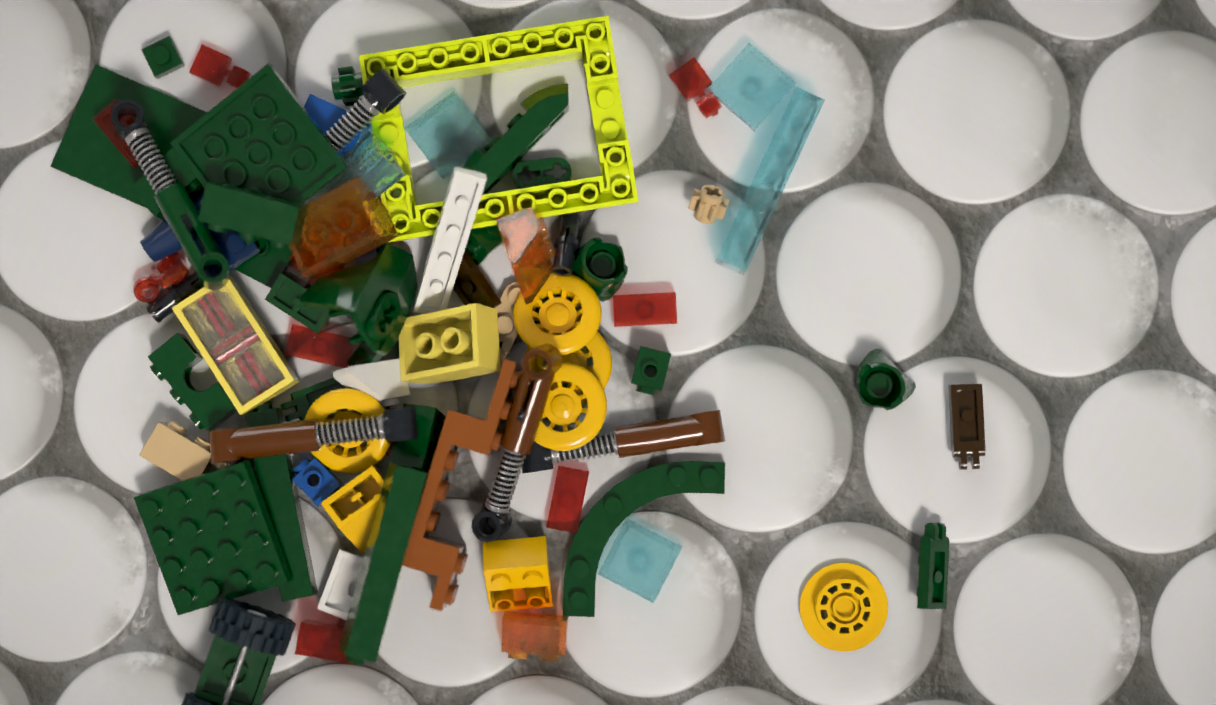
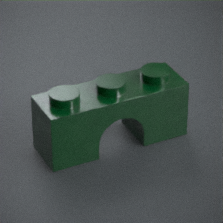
M176 333L148 356L149 360L153 363L150 366L152 372L159 380L163 381L166 379L172 387L169 391L170 394L180 405L186 404L192 412L189 415L190 419L200 430L205 428L207 431H214L237 412V409L219 382H216L205 391H198L194 388L190 380V374L193 367L203 358L184 334Z

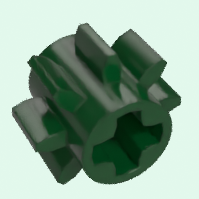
M353 66L338 68L339 76L331 77L335 100L343 99L345 107L352 106L354 103L358 104L359 97L363 95L361 90L363 87L362 74L355 73Z

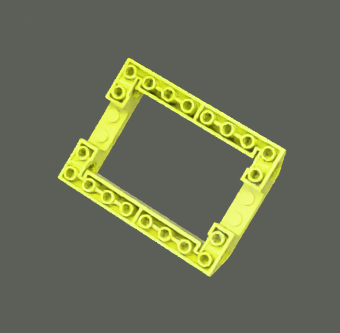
M609 16L359 55L363 85L376 72L385 69L402 88L583 59L602 176L484 194L481 196L471 229L639 203L618 83ZM400 102L390 112L386 114L379 113L378 116H374V120L370 119L380 179L378 183L388 243L433 236L444 201L417 205Z

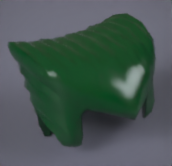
M597 237L586 242L574 253L572 271L594 289L601 302L610 300L622 286L628 272V267L625 264V257L621 246L602 242L603 240Z
M881 349L870 351L857 369L856 381L859 397L863 404L871 407L884 408L887 411L892 410L909 398L916 388L915 382L908 378Z

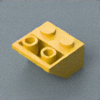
M372 465L321 502V505L337 527L361 553H364L366 550L386 477L378 465Z
M546 536L483 542V572L490 612L553 607Z

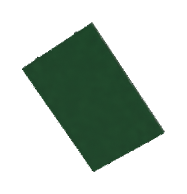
M95 65L50 167L145 207L129 190L144 175L145 171H142V166L138 165L139 161L136 160V156L130 150L131 147L114 130L110 117L113 106L122 100H132L138 103L149 126V135L152 136L150 140L155 141L153 145H157L156 150H160L159 154L163 156L173 147L170 142L207 112ZM125 115L121 118L120 123L131 125L137 118L133 115ZM202 187V189L198 193H196L193 196H190V198H194L195 196L203 192L205 188Z

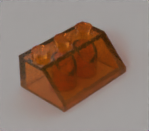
M356 177L306 204L308 209L300 243L289 245L303 278H320L398 237V233L386 207L360 177Z

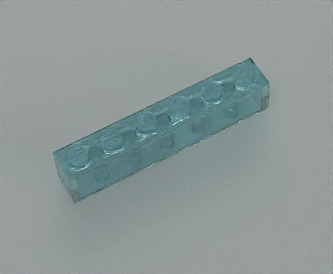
M798 87L795 88L715 261L716 263L742 275L746 273L825 101L824 99Z

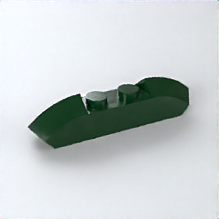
M568 84L549 86L530 95L520 104L526 113L523 116L518 113L507 125L509 130L501 138L497 135L487 144L485 149L488 152L483 155L475 149L463 168L486 174L487 180L482 195L488 194L569 111Z

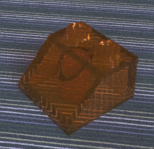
M530 207L496 219L525 304L532 303L552 274L550 258L555 256L550 238L543 240V237L548 236L543 217L536 219L533 208Z
M506 611L502 616L501 652H507L508 658L527 659V654L540 655V660L559 661V656L565 657L569 616Z

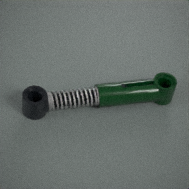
M385 69L379 70L366 81L361 89L363 95L361 99H358L359 103H354L355 107H350L351 111H346L347 115H342L343 119H338L339 123H334L335 127H330L331 131H326V137L337 151H342V147H346V143H350V139H354V135H358V131H362V127H366V123L370 124V119L374 120V116H378L379 113L386 114L390 112L406 96L404 89Z
M132 100L119 101L113 106L110 116L115 132L131 147L130 150L133 151V155L139 161L138 165L142 166V171H145L144 175L147 176V180L153 186L152 189L155 190L154 200L197 274L199 282L209 290L223 288L230 278L227 259L221 253L206 224L198 221L199 212L184 185L176 183L177 180L172 179L174 175L169 174L171 170L167 169V164H164L166 160L162 159L163 155L159 154L160 150H156L157 145H153L155 141L150 140L152 136L149 135V126L144 119L142 108ZM125 115H133L137 118L131 125L120 123L121 118ZM193 230L205 251L204 255L200 253L189 231ZM209 265H218L222 269L221 274L214 278L208 277L204 271Z

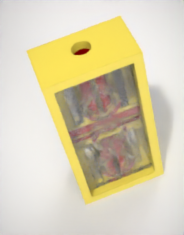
M230 276L229 281L223 288L209 290L203 287L172 307L174 313L240 415L254 412V409L259 405L268 403L300 382L233 276Z

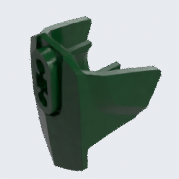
M382 245L374 259L320 277L300 297L299 300L304 306L330 308L328 314L330 318L348 313L352 314L358 333L349 338L348 341L350 344L362 343L348 359L347 364L349 366L379 361L394 346L405 324L417 289L413 255L393 245Z

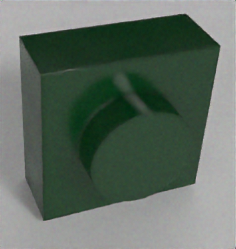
M170 36L141 49L156 79L185 66Z

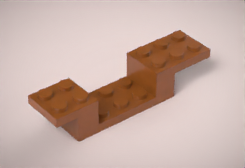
M503 360L486 420L452 410L447 412L402 566L438 576L429 608L442 611L447 605L451 606L454 603L459 588L458 584H454L456 574L460 575L461 572L463 573L468 554L463 553L464 545L429 535L430 532L436 531L441 513L436 512L439 501H445L449 491L450 483L445 481L448 470H454L458 461L459 452L455 451V447H462L485 455H493L494 450L500 451V442L503 436L500 428L503 419L508 420L513 402L509 401L512 389L517 390L522 372L518 370L519 364L516 362Z

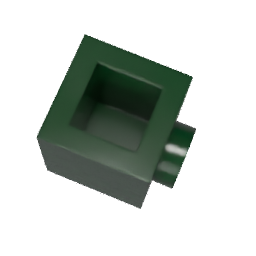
M640 346L631 384L637 385V392L654 396L655 390L662 391L671 353Z

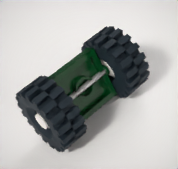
M220 598L208 629L210 633L214 634L195 690L185 694L182 705H259L275 658L278 655L284 656L286 654L296 623L281 614H276L274 611L263 609L257 605L254 606L243 601L239 602L235 599L225 600Z

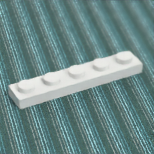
M454 167L413 304V312L426 314L447 309L487 180L485 173Z

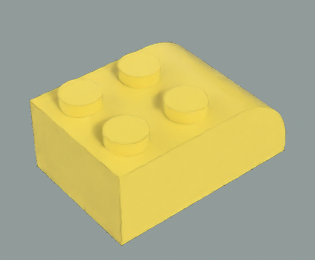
M474 303L407 317L398 337L401 382L416 384L441 383L500 372L501 370L498 313L495 308Z

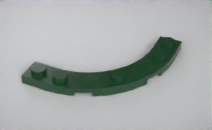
M683 461L660 464L629 476L604 494L582 521L570 547L564 576L563 616H595V584L599 560L610 536L626 517L641 506L668 495L679 493L724 494L725 462Z

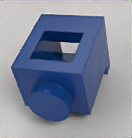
M305 458L293 470L297 475L292 480L317 507H321V502L344 485L329 468L316 458L311 461ZM312 474H317L320 478L317 486H313L309 482V477Z

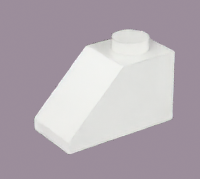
M400 358L349 366L333 372L334 379L344 387L369 394L380 402L384 408L398 405V398L410 395L408 382H401Z

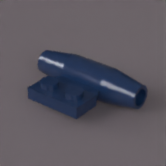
M204 191L192 198L199 213ZM165 218L140 241L141 246L154 262L182 250ZM227 228V232L223 233L208 229L221 253L227 259L230 271L261 251L256 242L252 245H247L243 238L238 237V232ZM193 230L189 231L200 253L204 255L205 251ZM209 265L204 273L208 277L214 278L221 274L222 269L218 265Z

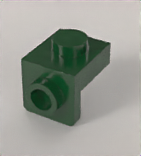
M506 224L471 229L466 250L474 262L480 265L490 253L506 242L513 232Z

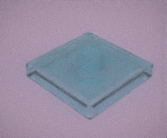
M749 42L707 91L755 131L793 89L796 82Z
M455 91L404 128L442 179L452 173L455 166L460 167L464 164L475 149L480 152L491 141V138Z
M626 518L598 575L654 603L682 546Z

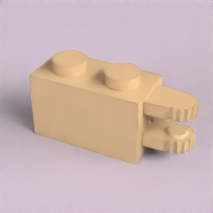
M170 420L169 424L158 422L139 456L180 480L207 473L213 465L218 468L231 465L227 462L212 463L209 441L199 436L194 440L185 434L187 431L185 427Z

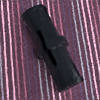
M576 213L561 215L559 235L554 240L556 252L552 266V272L558 276L567 277L572 274L574 253L579 248L577 236L579 223L581 222V217Z
M195 271L177 286L171 285L168 288L169 292L146 307L150 314L156 313L152 317L157 323L162 322L164 318L173 312L172 307L203 288L202 284L198 281L199 279Z

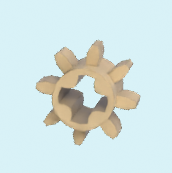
M704 185L701 191L694 189L688 209L694 210L693 216L697 221L704 224H712L716 221V218L724 219L729 199L724 198V192L721 188L714 185Z

